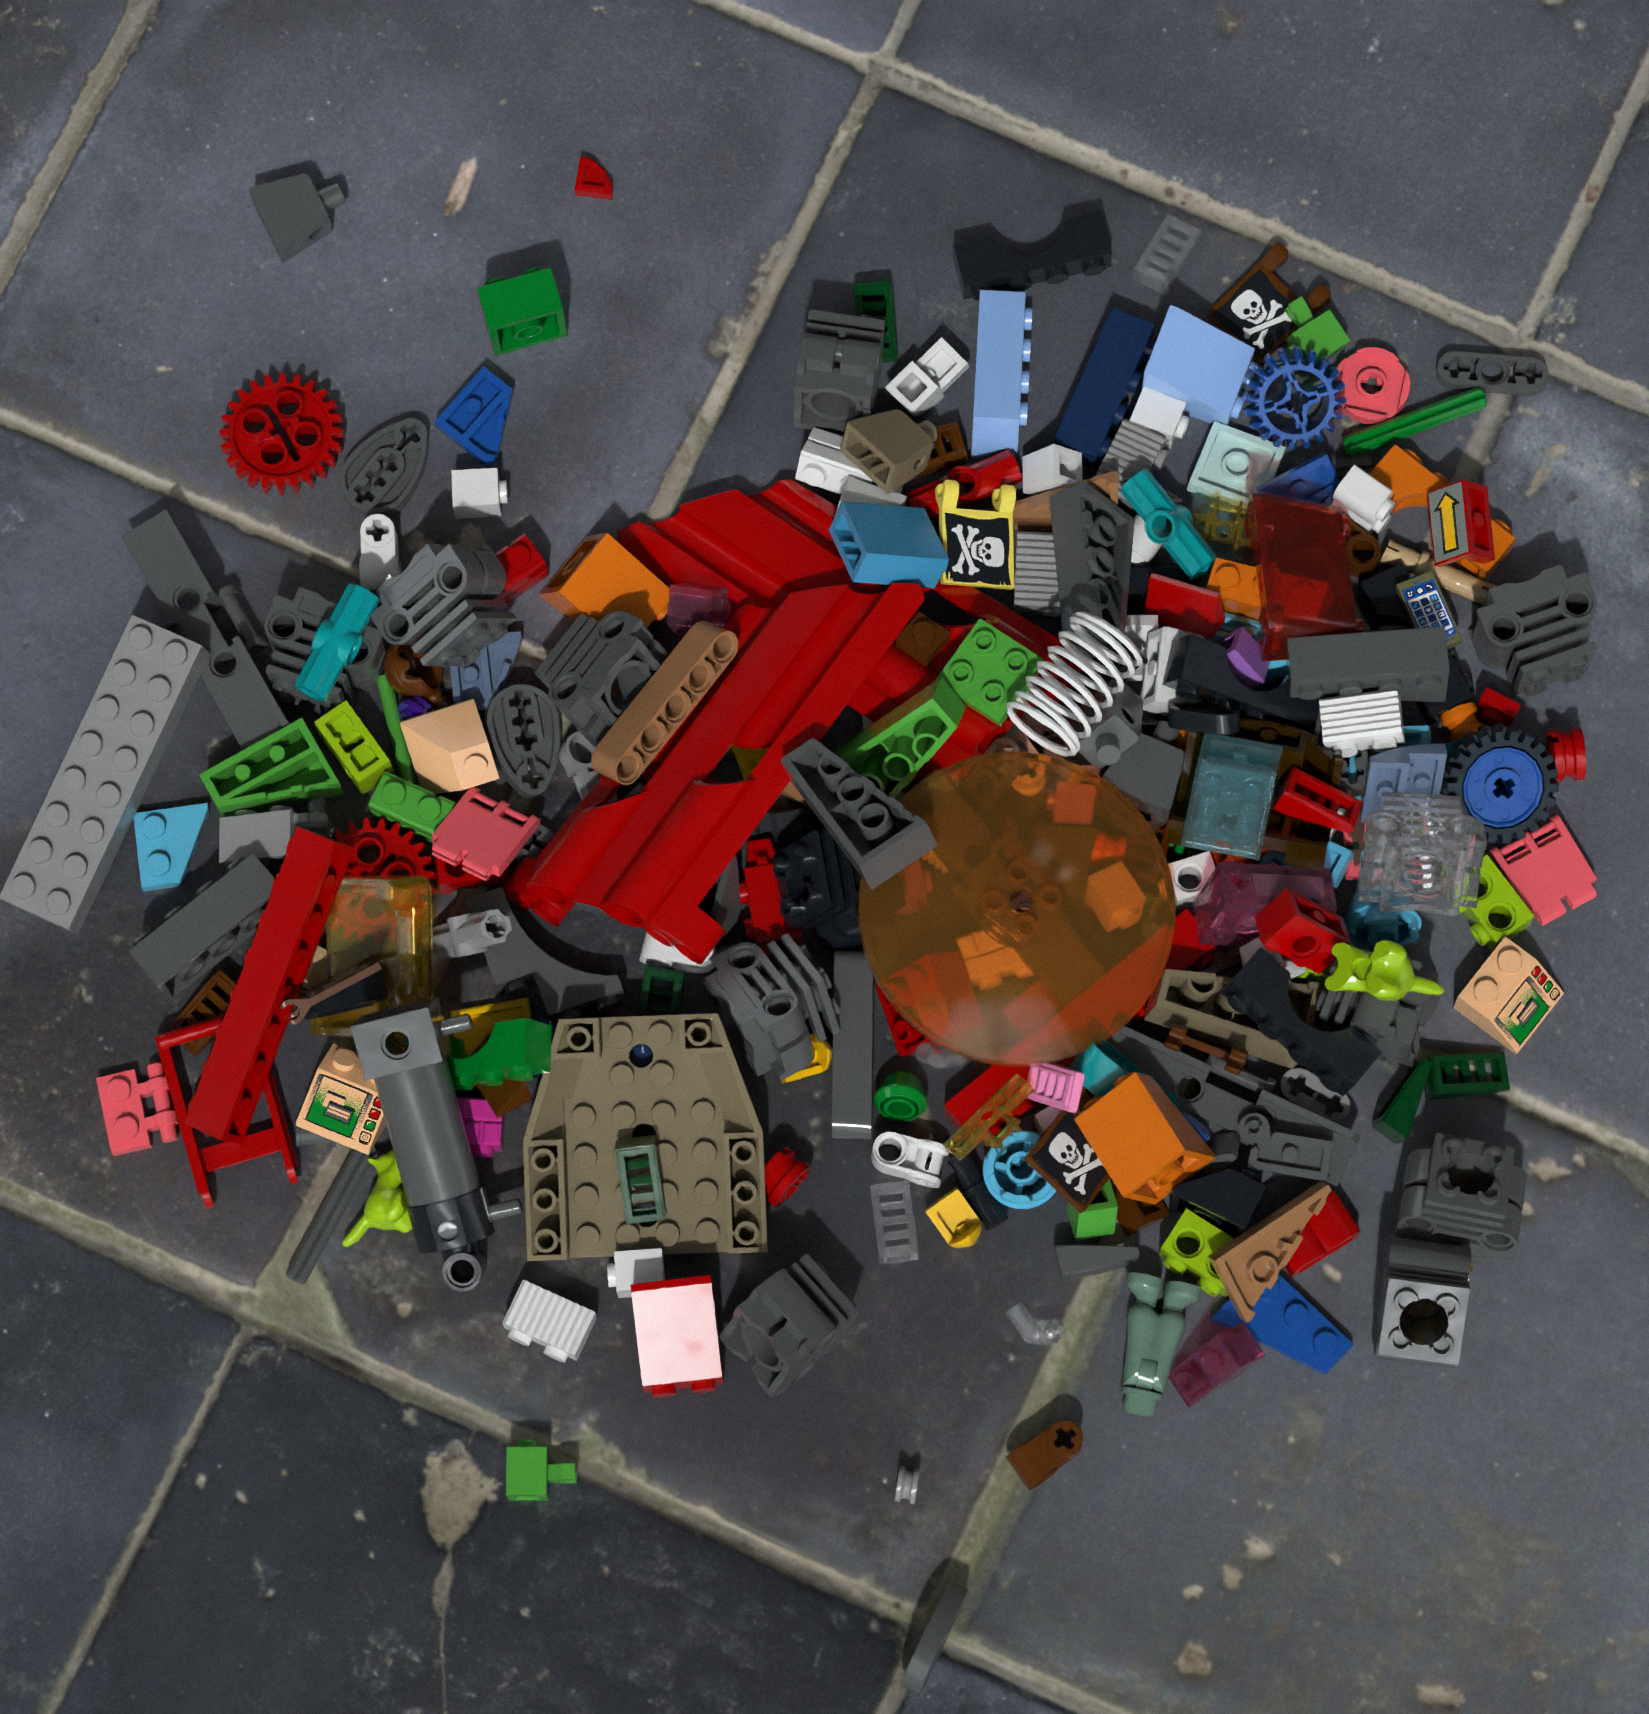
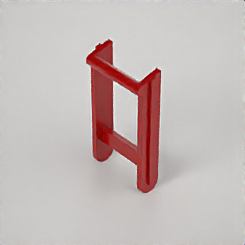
M225 1015L155 1036L199 1196L202 1195L206 1209L215 1207L207 1173L277 1152L282 1154L290 1183L299 1182L295 1168L298 1167V1163L271 1069L263 1090L274 1128L247 1135L242 1144L223 1142L199 1149L194 1128L184 1124L188 1114V1106L171 1047L216 1034L217 1028Z

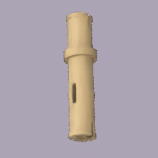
M1390 539L1380 562L1393 567L1403 563L1407 573L1413 572L1416 577L1432 571L1439 587L1481 604L1483 607L1487 606L1488 590L1497 585L1488 583L1447 564L1441 567L1434 566V559L1429 557V552L1423 550L1421 554Z

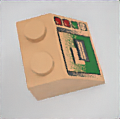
M1505 936L1459 994L1453 1008L1517 1055L1563 996L1564 992L1537 959Z
M333 1043L316 1071L297 1118L296 1126L369 1155L386 1127L374 1079L365 1081L357 1052Z

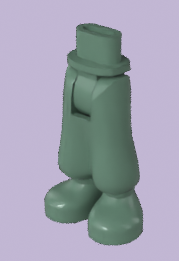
M1129 1272L1126 1284L1135 1295L1136 1302L1129 1308L1127 1314V1344L1123 1371V1385L1127 1387H1122L1121 1393L1125 1394L1122 1411L1154 1418L1157 1401L1162 1402L1163 1395L1161 1394L1164 1393L1176 1351L1185 1331L1186 1319L1183 1315V1309L1200 1299L1202 1288L1190 1283L1167 1281L1164 1289L1162 1311L1158 1314L1155 1308L1163 1280L1148 1274Z

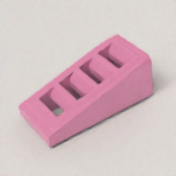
M1035 1059L1030 1064L1024 1095L1033 1101L1076 1113L1085 1076L1083 1073L1061 1064Z

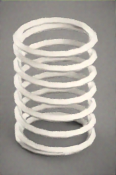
M1084 611L1072 613V617H1069L1070 626L1075 633L1070 631H1060L1058 633L1059 641L1064 648L1048 646V656L1055 664L1049 661H1037V670L1044 679L1038 676H1026L1027 687L1033 694L1027 691H1015L1016 701L1006 704L1007 714L1021 731L1044 748L1065 757L1074 756L1079 752L1081 746L1079 739L1090 737L1092 731L1090 724L1101 722V709L1112 707V694L1123 692V679L1133 677L1135 673L1134 666H1141L1143 661L1138 648L1119 629L1102 618ZM1083 626L1098 634L1101 638L1108 642L1120 655L1112 652L1107 647L1099 643L1083 628ZM1109 633L1114 635L1133 653L1135 661L1131 659V657L1123 648V646L1117 640H1115ZM1067 638L1087 649L1090 653L1096 656L1105 666H1102L1101 664L1095 662L1094 660L1090 659L1085 654L1080 652L1067 640ZM1057 654L1062 655L1063 657L1067 658L1068 660L1076 664L1079 668L1085 671L1094 681L1081 675L1073 668L1068 666L1062 659H1060L1057 656ZM1111 660L1127 666V672H1119ZM1046 669L1051 670L1052 672L1056 673L1057 675L1065 679L1068 683L1075 687L1082 695L1074 692L1073 690L1069 689L1061 682L1056 680ZM1096 671L1115 678L1117 686L1114 688L1108 687ZM1035 684L1045 688L1046 690L1054 694L1057 698L1064 702L1071 710L1067 709L1066 707L1060 705L1059 703L1051 699L1044 692H1042ZM1084 685L1103 692L1106 696V701L1098 702ZM1024 699L1040 707L1051 717H1053L1059 724H1057L1054 720H1052L1050 717H1048L1041 711L1029 705ZM1073 700L1093 707L1095 717L1086 716ZM1013 708L1027 712L1037 721L1054 730L1069 747L1059 745L1034 732L1016 715ZM1061 714L1082 722L1085 728L1084 732L1075 731Z

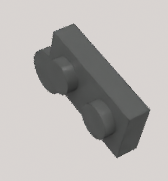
M1249 1113L1240 1120L1238 1125L1239 1135L1243 1141L1251 1144L1248 1169L1327 1182L1333 1141L1271 1132L1268 1120L1258 1113Z

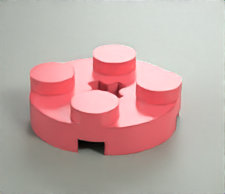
M1377 347L1362 348L1347 359L1344 358L1338 365L1337 369L1340 374L1335 380H1343L1345 388L1337 394L1344 395L1347 401L1346 404L1338 405L1337 408L1352 420L1363 424H1378L1396 417L1405 406L1410 391V377L1407 370L1405 372L1404 367L1399 363V359L1390 351ZM1369 378L1377 379L1376 385L1382 387L1381 391H1375L1374 394H1369L1365 388L1361 387V383H1367Z

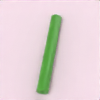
M385 674L380 675L377 686L399 776L416 785L417 780L412 760L399 723L401 720L399 718L400 713L398 711L395 690L389 686Z

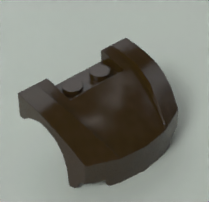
M1240 718V731L1234 734H1210L1189 731L1177 799L1169 822L1167 843L1206 850L1208 839L1285 852L1284 864L1323 871L1332 828L1282 814L1272 809L1280 785L1292 767L1339 789L1343 768L1342 754H1335L1319 745L1316 735L1272 721ZM1323 804V806L1329 809V804Z

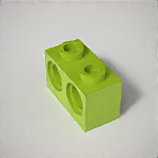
M347 700L314 721L319 736L362 796L379 784L385 771L394 774L389 758Z
M1485 855L1449 880L1445 891L1448 893L1446 900L1452 910L1457 915L1464 914L1471 924L1469 930L1474 939L1481 946L1487 945L1492 952L1505 936L1511 940L1530 927L1534 919L1532 912L1488 855ZM1477 883L1483 887L1485 895L1472 897L1466 892L1465 885ZM1492 914H1501L1507 919L1509 926L1502 929L1495 928L1490 924L1488 917Z
M1186 1208L1160 1249L1159 1256L1164 1258L1162 1263L1169 1270L1180 1276H1183L1186 1272L1199 1280L1196 1285L1201 1287L1207 1294L1213 1297H1217L1218 1294L1226 1298L1228 1297L1218 1275L1211 1270V1261L1208 1256L1234 1238ZM1184 1237L1192 1238L1198 1244V1251L1191 1255L1183 1254L1178 1250L1176 1242Z

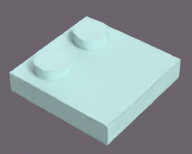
M1214 421L1188 483L1187 491L1259 517L1264 505L1256 487L1275 478L1286 447L1282 445L1279 448L1274 447L1271 441H1263L1260 437Z

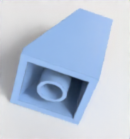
M1170 305L1144 371L1142 389L1144 386L1187 402L1185 415L1210 424L1216 421L1228 426L1231 417L1238 419L1245 401L1240 394L1246 378L1255 377L1256 373L1253 370V366L1257 364L1253 362L1255 348L1184 310Z

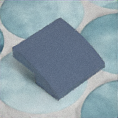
M1423 744L1391 749L1370 757L1360 822L1400 823L1401 813L1436 814L1447 759L1446 745Z

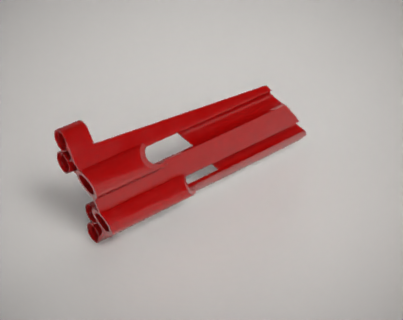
M892 583L886 591L876 594L857 593L850 589V584L820 587L789 593L778 608H761L752 603L740 607L723 627L733 632L738 639V650L735 657L652 760L651 763H663L643 790L635 795L607 804L621 784L606 776H602L536 859L525 857L502 886L505 895L518 906L526 910L531 908L543 920L556 927L561 924L577 902L601 908L613 919L632 927L644 928L658 942L668 947L675 946L688 959L697 964H702L725 934V930L697 906L791 781L780 759L812 738L820 742L925 600L919 584ZM732 745L746 749L769 748L747 779L729 783H704Z

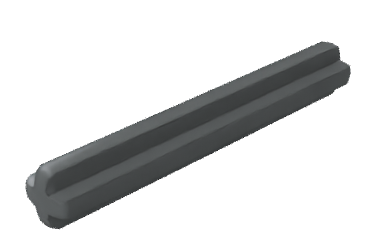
M375 1146L369 1155L352 1149L286 1270L287 1277L299 1284L307 1282L370 1166L367 1158L375 1157L377 1153Z

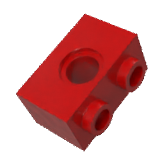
M1289 888L1284 889L1254 917L1260 933L1259 940L1267 950L1273 953L1278 952L1290 958L1295 965L1299 967L1305 966L1318 974L1337 959L1331 952L1335 944L1344 942L1352 945L1343 917Z

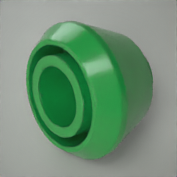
M896 1071L886 1076L874 1095L875 1107L884 1117L893 1121L906 1122L914 1120L927 1109L928 1101L919 1078L908 1071Z

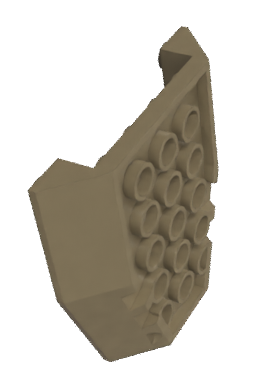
M719 1014L559 1019L551 1044L550 1073H543L523 1139L527 1261L614 1256V1251L662 1248L663 1255L768 1252L763 1130ZM645 1044L651 1048L653 1060L647 1067H637L631 1062L630 1052L634 1046ZM639 1124H649L656 1132L666 1219L658 1220L652 1226H643L640 1223L626 1224L615 1154L616 1140L632 1138L633 1131ZM648 1153L626 1156V1158L629 1159L648 1156ZM650 1167L628 1170L629 1175L650 1173ZM652 1184L631 1186L630 1189L633 1192L653 1189ZM655 1199L632 1202L633 1208H638L645 1203L655 1205Z

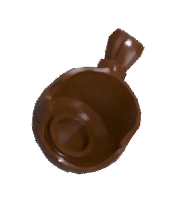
M390 645L384 658V673L390 687L403 695L425 697L427 702L431 703L433 710L453 704L451 700L442 696L440 691L443 673L441 666H423L420 659L426 654H415L411 648L413 645Z

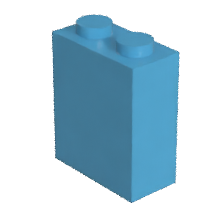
M842 501L829 528V532L852 582L883 585L910 583L919 584L922 588H935L942 573L947 569L949 561L947 552L944 550L925 508Z

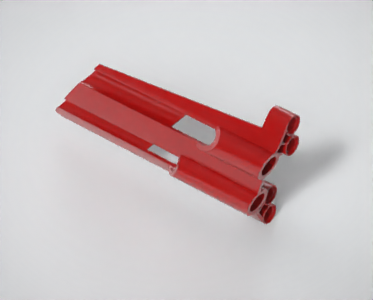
M792 479L776 481L769 489L751 495H745L739 490L734 489L679 505V512L669 519L655 523H641L638 521L617 531V542L647 569L725 622H728L740 607L751 603L761 608H778L789 593L850 584V589L857 593L876 594L884 592L890 587V585L852 582L829 532L837 506ZM940 579L935 588L920 587L923 594L933 589L979 620L981 618L1037 654L1044 661L1055 664L1048 656V646L1064 648L1057 637L974 587L940 584ZM916 611L914 613V615L911 617V619L908 621L905 627L913 620V618L919 613V611ZM975 624L940 625L951 632L950 641L927 667L896 647L895 639L847 705L872 722H876L934 683ZM1057 654L1060 659L1081 675L1085 673L1076 664ZM1094 657V658H1091V659L1094 660V661H1096L1098 658H1097V657ZM1046 669L1056 680L1073 690V686L1065 679ZM1040 673L1037 675L1038 677L1044 679ZM1035 684L1042 692H1044L1051 699H1053L1062 706H1067L1054 694H1052L1045 688ZM1028 700L1026 701L1032 707L1035 705ZM966 705L957 729L928 762L926 761L913 778L911 786L914 787L936 769L956 791L989 746L996 739L1005 737L1008 734L1013 721L1008 716L1000 727ZM1019 709L1016 715L1020 717L1025 711Z

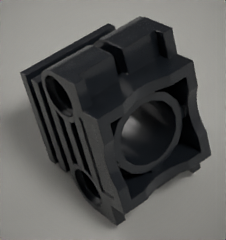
M825 827L819 831H811L773 855V872L778 882L780 893L779 906L781 915L784 917L786 931H793L798 927L799 930H808L812 927L815 938L826 948H858L860 942L867 939V936H872L884 928L894 927L896 925L894 913L906 906L903 887L897 874L871 890Z

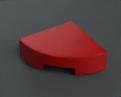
M580 156L575 195L613 200L612 183L607 173L595 160Z

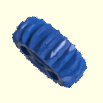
M1294 346L1292 357H1288L1284 348H1279L1278 355L1280 359L1274 361L1270 354H1266L1264 359L1268 366L1265 369L1258 364L1253 366L1254 372L1259 376L1258 379L1246 378V385L1254 389V391L1242 393L1243 400L1251 403L1243 408L1246 416H1254L1249 425L1252 430L1261 428L1259 436L1263 441L1273 435L1272 442L1274 447L1279 448L1284 439H1286L1288 449L1294 450L1297 440H1301L1302 445L1306 449L1310 447L1309 437L1313 435L1317 441H1324V436L1321 433L1324 427L1330 432L1335 431L1336 427L1330 421L1331 417L1335 419L1343 418V412L1335 406L1346 404V397L1337 394L1345 388V383L1343 380H1335L1340 374L1336 366L1327 369L1330 362L1328 357L1324 355L1316 361L1317 353L1314 349L1310 348L1304 358H1302V350L1299 346ZM1293 370L1310 372L1320 378L1322 384L1314 386L1312 383H1298ZM1281 375L1282 384L1280 389L1270 394L1269 399L1264 400L1270 384ZM1290 383L1300 395L1297 397L1298 403L1296 404L1298 413L1289 402L1292 393ZM1320 397H1324L1319 411L1308 421V408L1312 404L1320 402ZM1275 411L1276 414L1289 413L1294 420L1295 426L1278 424L1271 420L1266 413Z

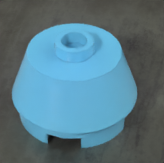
M1390 883L1371 884L1357 890L1352 896L1344 919L1351 943L1355 947L1368 949L1370 952H1374L1376 943L1382 940L1393 941L1401 946L1410 942L1416 944L1419 938L1418 931L1422 925L1421 918L1407 891L1398 885Z
M1027 1130L1013 1131L997 1139L989 1148L984 1159L983 1176L989 1192L1000 1203L1015 1209H1030L1045 1203L1056 1192L1023 1159L1041 1134Z

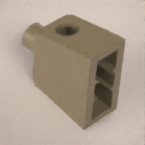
M894 409L848 421L840 451L884 492L889 494L925 470L928 465L933 442L937 440V430L934 424L928 420L916 424L902 410Z

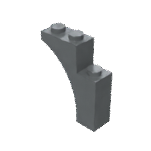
M503 887L465 899L469 913L499 909L503 915L510 918L512 931L506 936V942L489 946L490 950L484 952L498 995L507 993L508 996L520 994L529 989V984L536 982L548 1018L558 1023L559 1019L582 1018L581 1014L595 1009L597 1013L612 1010L619 1006L618 1001L625 999L618 975H599L576 970L560 963L541 950L520 927L507 901Z

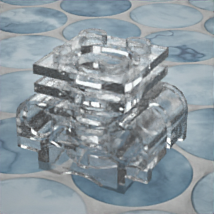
M1382 792L1380 809L1370 812L1365 820L1356 883L1358 901L1378 902V908L1381 912L1425 911L1437 915L1458 916L1459 907L1477 908V894L1481 875L1480 868H1482L1484 850H1486L1487 846L1483 823L1473 816L1462 814L1461 796Z

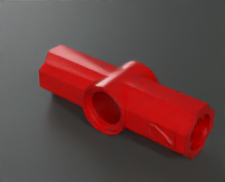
M1008 449L974 465L955 467L946 477L904 494L907 496L905 503L907 507L925 508L930 521L939 518L935 488L938 484H943V481L955 480L958 483L964 482L971 485L972 491L966 494L959 493L956 508L971 509L976 506L979 500L992 495L993 490L1000 488L1001 485L1013 486L1022 482V475L1014 455Z

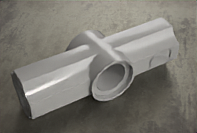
M499 909L448 918V923L432 927L431 933L425 941L428 952L436 955L438 960L473 955L489 951V946L506 942V936L512 931L511 921Z

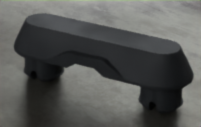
M805 807L789 810H768L739 851L747 850V842L770 838L771 843L777 844L797 841L811 831H819L822 823L812 809Z

